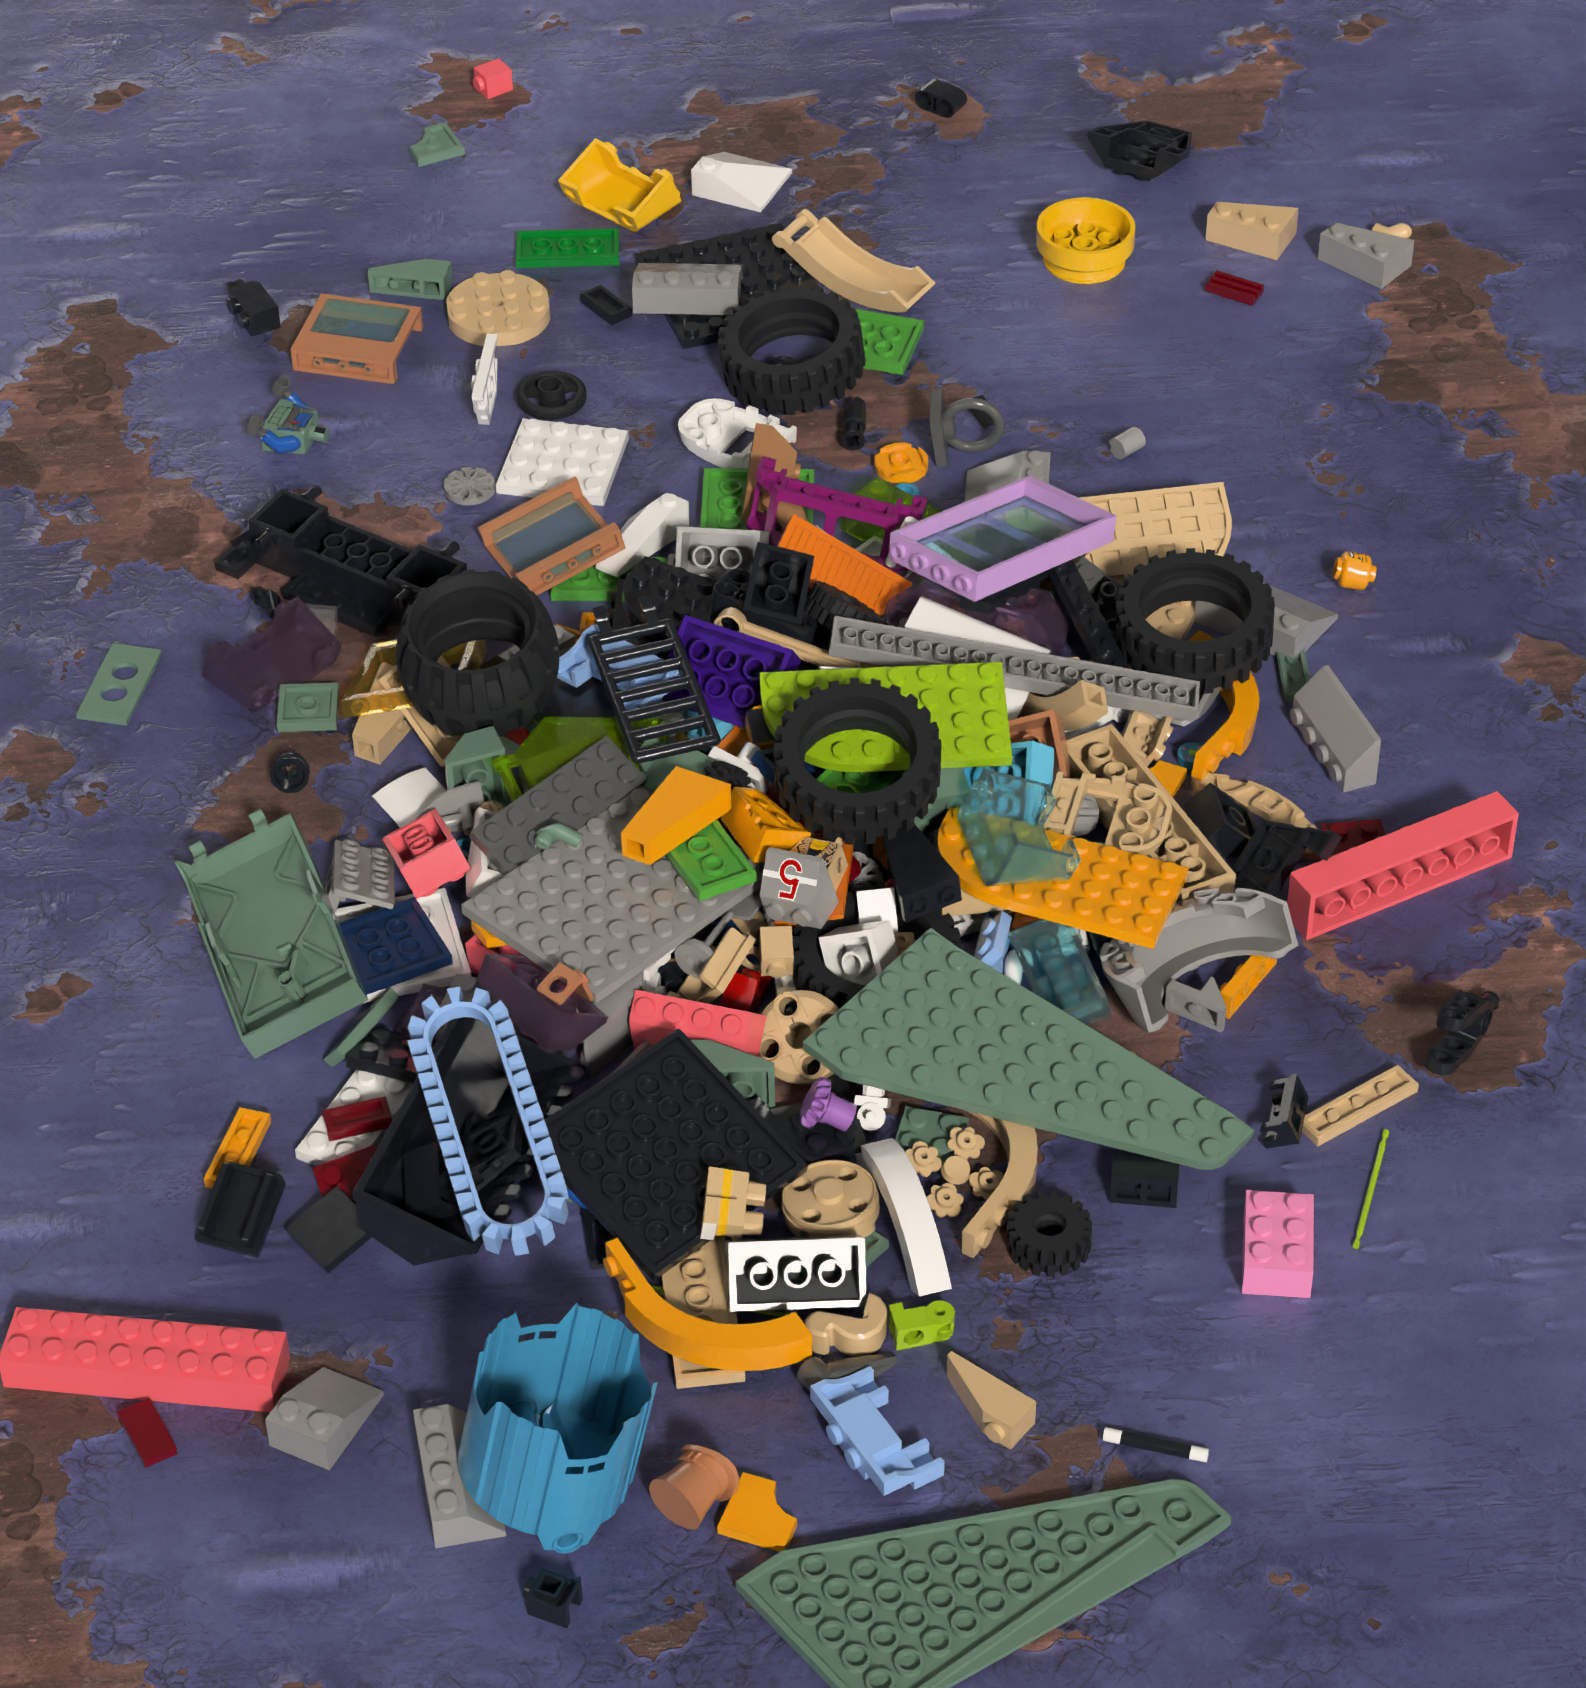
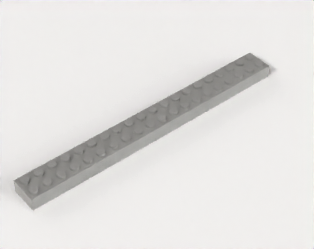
M834 616L828 656L888 667L1002 662L1005 688L1055 696L1070 689L1080 680H1084L1105 689L1107 706L1188 721H1194L1198 712L1200 681Z

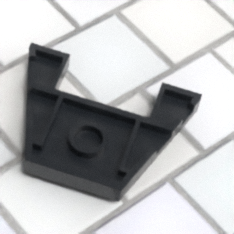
M1262 820L1231 868L1236 874L1235 882L1239 888L1257 890L1275 897L1307 848L1327 861L1342 837L1330 830L1320 831L1311 827L1301 828L1295 827L1292 824Z
M837 1075L826 1078L831 1081V1092L835 1093V1096L854 1104L847 1080H843ZM761 1097L748 1100L807 1165L825 1160H847L856 1157V1153L862 1152L861 1145L867 1144L860 1120L857 1119V1109L850 1127L844 1132L829 1124L818 1121L812 1128L808 1129L800 1124V1113L777 1119Z

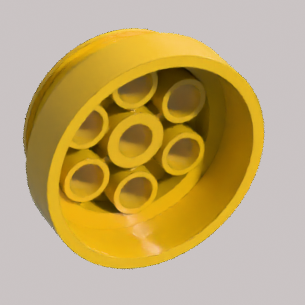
M1090 197L1065 199L1047 207L1042 211L1037 220L1036 245L1038 251L1043 256L1044 265L1051 274L1064 281L1078 284H1094L1110 280L1124 269L1126 259L1134 250L1135 221L1133 217L1123 207L1107 200Z

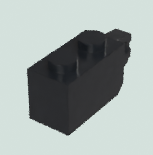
M242 279L227 283L230 297L227 300L228 309L232 315H236L241 328H245L251 337L281 328L278 305L260 282L250 281L245 283Z

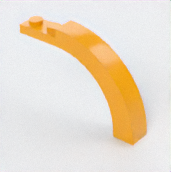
M1198 630L1188 641H1205L1215 638ZM1251 671L1249 680L1241 683L1239 680L1234 681L1233 688L1224 690L1221 686L1219 694L1227 704L1230 717L1195 753L1191 777L1202 781L1210 772L1214 773L1217 770L1220 762L1225 757L1228 758L1232 753L1241 756L1248 748L1255 730L1260 699L1258 687Z
M618 1238L605 1242L606 1257L603 1258V1264L607 1274L610 1277L615 1276L618 1281L620 1292L625 1300V1316L646 1339L660 1349L694 1364L733 1371L773 1369L812 1358V1334L796 1312L777 1319L752 1324H723L696 1318L673 1307L655 1292Z

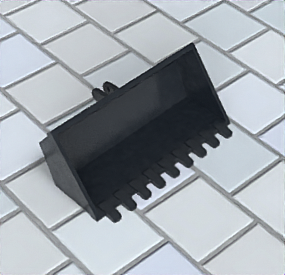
M462 1017L450 1020L432 1052L462 1143L467 1116L475 1114L479 1120L488 1119L486 1117L488 1112H502L507 1109L517 1108L490 1028L484 1022L475 1018ZM516 1034L543 1114V1119L545 1120L562 1108L561 1106H555L557 1102L565 1101L572 1097L574 1090L570 1086L565 1085L566 1083L580 1080L584 1071L580 1067H575L576 1062ZM418 1077L352 1192L353 1200L356 1201V1226L413 1266L465 1254H476L484 1242L482 1235L475 1241L472 1240L466 1231L460 1210L457 1214L433 1223H429L406 1212L403 1154L432 1142L439 1144ZM525 1131L523 1134L521 1157L477 1192L483 1211L494 1221L504 1220L510 1216L512 1209L509 1205H503V1203L508 1200L517 1199L521 1195L523 1189L520 1185H513L514 1182L527 1179L533 1172V1168L530 1165H524L525 1161L534 1159L530 1146L525 1140Z

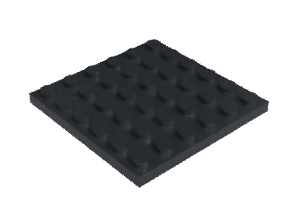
M781 223L770 224L756 229H746L732 234H722L718 237L704 240L698 239L685 244H675L635 254L636 265L638 263L742 265L739 305L742 307L746 305L748 298L752 296L755 299L761 297L762 292L770 290L772 293L780 291V287L788 286V290L797 289L798 286H806L808 290H814L815 287H819L814 277L783 248H778L774 245L772 241L773 235L778 231L784 230ZM664 314L683 349L718 342V332L720 327H724V319L726 316H733Z
M679 1028L545 1119L549 1137L551 1138L566 1186L614 1239H619L628 1254L653 1281L711 1241L700 1239L709 1166L748 1172L749 1181L766 1184L765 1201L806 1173L808 1168L805 1161ZM746 1205V1211H753L758 1206Z

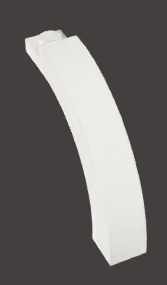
M893 1138L861 1145L862 1152L855 1154L857 1165L863 1167L871 1174L887 1205L903 1254L910 1290L918 1296L952 1289L937 1227L921 1182L907 1154Z

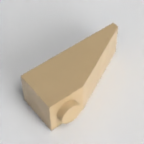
M950 1351L947 1355V1378L981 1432L991 1441L1000 1443L1011 1450L1035 1424L1036 1401L953 1351Z

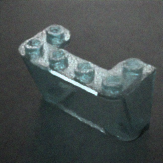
M983 769L979 778L973 782L971 792L965 803L960 806L957 817L985 886L1068 880L1073 875L1081 861L1073 840L1067 839L1061 851L1053 850L1043 828L1056 805V800L1049 784L988 769ZM1045 799V805L1041 812V805L1043 800Z

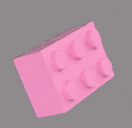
M1246 1190L1243 1216L1242 1294L1310 1298L1314 1266V1194Z

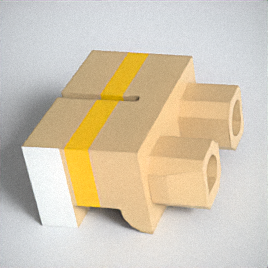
M709 1166L700 1239L714 1240V1236L717 1235L729 1236L733 1240L742 1239V1234L761 1235L764 1213L746 1211V1205L764 1207L766 1184L749 1181L748 1172Z

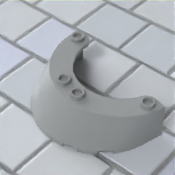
M1219 888L1194 891L1193 898L1175 903L1154 949L1113 938L1110 943L1103 944L1100 958L1104 974L1129 1014L1142 1030L1150 1033L1161 1029L1169 1019L1168 1012L1162 1005V997L1172 979L1176 980L1187 971L1197 969L1202 964L1226 957L1252 955L1270 957L1272 959L1282 958L1288 951L1299 945L1286 901L1252 889L1237 888L1235 893H1220Z

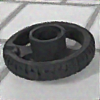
M562 371L536 373L524 379L517 389V402L521 410L538 419L556 420L569 417L577 413L584 406L587 398L586 387L582 380L573 374ZM576 392V397L566 403L565 394ZM528 398H538L539 405L532 403Z

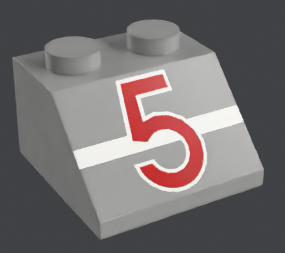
M768 848L759 895L767 917L775 921H784L804 927L822 929L839 903L824 859L797 852Z

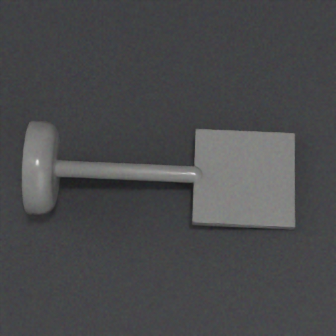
M761 888L720 916L722 919L704 942L697 939H687L677 946L674 952L675 960L686 974L700 979L701 971L714 952L710 946L732 918L752 920L763 905L759 896Z

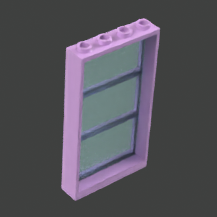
M1029 475L891 532L888 559L975 602L1113 542L1116 515Z

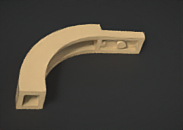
M1004 613L996 618L997 628L1029 641L1025 620L1018 618L1016 622H1013ZM1080 680L1070 689L1055 696L1047 697L1043 694L1030 692L1022 710L1024 715L1028 716L1054 709L1062 718L1064 731H1070L1088 726L1108 713V706L1103 687Z
M967 1111L984 1122L994 1132L1003 1145L1008 1159V1167L1003 1179L962 1231V1253L974 1258L981 1248L985 1249L989 1245L993 1233L998 1226L1002 1227L1005 1225L1010 1210L1014 1211V1205L1018 1201L1024 1204L1025 1196H1033L1036 1184L1038 1146L1037 1135L1033 1127Z

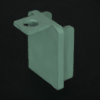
M658 738L645 740L640 750H645L650 745H653V748L663 745L660 744ZM670 738L666 740L663 745L672 744L680 741L674 738ZM697 750L639 763L643 770L641 773L647 778L643 787L654 793L675 766L705 775L706 773L703 769L706 766L711 767L712 762L716 761L719 763V761Z

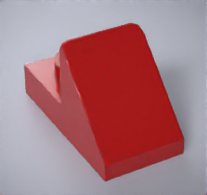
M743 968L741 973L736 972L723 992L719 1006L755 1013L772 988L773 977L761 976L759 972Z

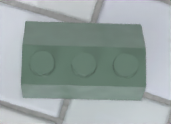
M494 726L464 733L445 759L447 791L464 784L480 781L484 802L494 800L508 806L509 794L505 748Z

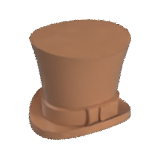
M687 1444L681 1449L682 1456L678 1458L680 1463L670 1471L652 1480L649 1485V1492L654 1504L664 1516L681 1527L695 1530L700 1527L705 1515L715 1501H726L735 1494L739 1486V1475L734 1464L719 1452L706 1447Z

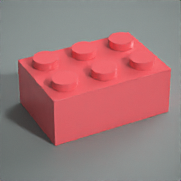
M436 808L382 838L416 899L421 896L427 897L432 895L439 886L448 881L454 882L465 875L466 871L471 869Z

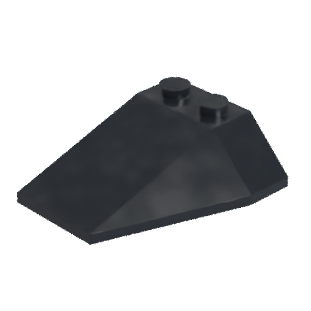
M1145 120L1096 127L1088 131L1087 137L1105 167L1114 169L1113 172L1117 174L1127 175L1130 173L1137 175L1136 178L1139 180L1151 181V179L1163 174L1189 157L1192 132Z

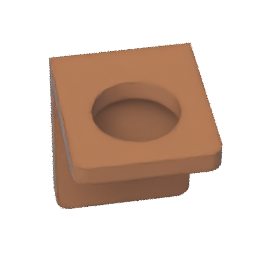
M561 962L556 965L537 987L540 994L557 1005H562L573 992L589 1002L594 999L587 985L589 982L587 977L579 970H572ZM564 979L567 986L562 992L553 993L550 991V985L553 981Z

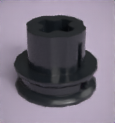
M294 751L283 753L272 764L270 772L271 781L274 787L282 792L296 793L307 785L310 768L307 761L299 753ZM291 764L296 765V769L293 768L291 769V771L286 770V766L289 767L291 766Z

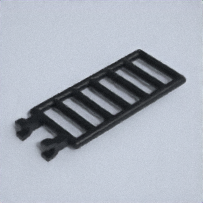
M651 595L639 597V603L642 608L640 614L645 624L614 631L610 625L605 606L594 607L593 613L596 619L594 624L599 634L590 636L588 638V645L632 762L639 764L719 745L721 738L675 623L672 619H658ZM660 632H666L668 637L665 640L604 653L601 646ZM673 650L675 655L673 659L611 672L609 664ZM679 669L683 675L681 678L618 691L616 683ZM687 688L691 695L690 697L628 711L625 710L623 704ZM696 708L698 713L696 717L634 731L630 723ZM704 728L706 736L645 750H640L638 744L641 741Z

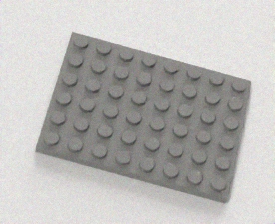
M641 786L634 789L631 794L618 803L612 804L608 810L596 818L589 819L586 825L578 829L577 832L583 834L576 848L561 840L550 845L548 849H543L461 904L464 916L549 973L559 962L572 970L577 969L582 972L589 980L587 985L594 997L592 1002L597 1004L758 890L762 883L764 863H753L745 851L738 847L756 871L757 882L699 901L666 855L651 865L622 856L621 832L653 794Z

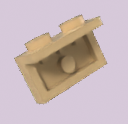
M1131 711L1121 735L1145 765L1148 766L1152 760L1158 761L1166 749L1163 742L1169 738L1173 731V727L1170 725L1173 718L1164 716L1160 721L1149 713Z

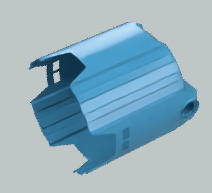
M576 1303L559 1324H540L521 1328L516 1311H514L513 1315L504 1318L497 1324V1328L492 1334L488 1335L485 1341L484 1351L479 1352L458 1453L459 1473L467 1492L483 1510L510 1528L537 1535L544 1550H554L557 1553L566 1554L588 1544L600 1524L610 1519L616 1513V1510L627 1496L629 1485L634 1479L657 1383H654L651 1390L647 1376L640 1366L639 1334H633L625 1327L624 1323L603 1314L602 1311L581 1307ZM541 1331H557L555 1338L538 1339ZM535 1332L533 1340L518 1343L519 1335Z

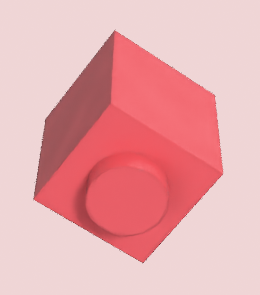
M499 58L474 67V88L487 99L512 91V69Z

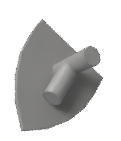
M480 781L464 784L442 793L427 804L416 819L436 808L449 830L454 832L464 831V834L469 836L474 827L473 815L476 809L484 803Z

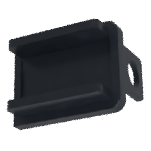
M223 1162L198 1225V1232L195 1237L196 1242L259 1258L286 1186L284 1178L277 1173L234 1162Z

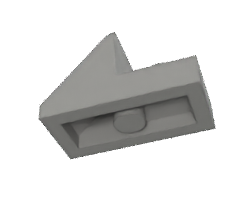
M1214 977L1208 980L1201 991L1173 979L1166 987L1165 1009L1222 1033L1225 1028L1226 1004Z

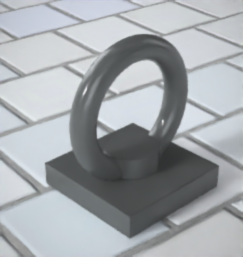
M942 389L931 390L929 424L937 467L948 466L949 445L957 450L973 453L985 451L1000 441L1005 430V421L1002 413L995 405L983 399L965 398L950 404L945 409ZM966 409L984 411L994 422L993 432L981 441L970 442L956 437L954 415Z

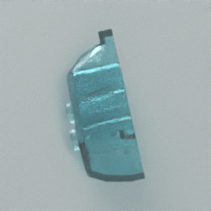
M1042 919L1008 933L1010 942L1033 993L1086 1025L1112 1017L1105 992L1074 927Z

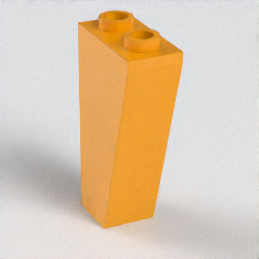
M675 766L622 830V856L651 865L729 812L732 808L731 784Z

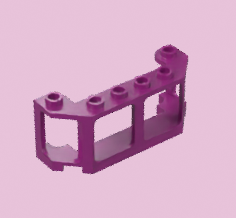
M762 457L756 470L755 480H757L751 514L746 524L748 530L769 531V545L777 546L783 532L775 531L777 527L776 513L778 503L785 501L824 512L825 522L823 530L833 537L837 518L840 516L883 527L885 533L880 557L864 555L895 573L910 570L898 563L895 567H889L885 564L889 554L890 533L896 531L908 516L914 517L918 521L923 520L928 498L914 495L912 505L910 506L902 504L903 499L898 498L894 505L786 477L787 469L782 468L781 472L774 471L776 459ZM762 486L770 495L768 513L758 511Z

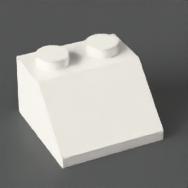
M890 920L838 927L818 937L825 966L837 976L853 983L867 985L897 957L898 948Z

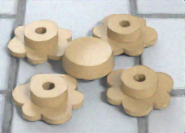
M955 1127L951 1130L947 1147L949 1150L954 1151V1156L949 1157L943 1164L941 1159L937 1157L938 1150L935 1147L928 1148V1145L922 1141L915 1142L912 1149H908L905 1152L916 1173H920L923 1177H928L931 1172L939 1171L941 1168L943 1178L949 1182L941 1187L938 1185L932 1186L931 1194L927 1196L930 1209L935 1210L936 1216L940 1218L945 1217L946 1214L949 1217H957L961 1212L960 1205L963 1203L964 1198L961 1194L957 1193V1189L953 1184H963L969 1179V1184L974 1187L972 1190L973 1195L978 1198L982 1197L986 1201L1004 1177L1002 1172L998 1170L991 1171L987 1167H982L979 1172H974L970 1175V1165L967 1159L969 1157L977 1159L980 1155V1150L985 1145L984 1138L975 1134V1130L971 1127H967L964 1130Z

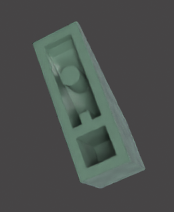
M420 259L369 268L370 293L446 300L453 284L451 261Z

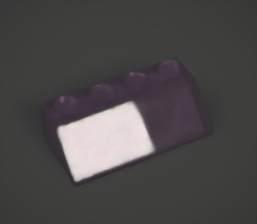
M486 953L474 988L488 991L492 1005L501 1000L508 1009L511 1021L520 1027L521 1033L535 1040L541 1050L549 1053H555L556 1050L571 1051L607 1022L608 1016L575 992L562 1005H557L540 994L537 987L548 976L549 972L524 955ZM557 979L551 983L550 991L553 993L562 992L567 985L560 979Z

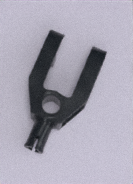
M1459 990L1441 1006L1436 1025L1443 1031L1446 1029L1449 1031L1429 1048L1424 1063L1427 1070L1438 1075H1450L1472 1055L1488 1030L1493 1011L1499 1007L1497 1004L1500 1003V999L1495 992L1485 991L1479 997L1470 992Z

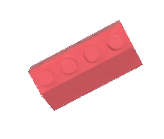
M635 989L629 1025L634 1050L644 1040L648 1041L652 1047L679 1028L690 1040L709 1039L758 1057L767 1016Z

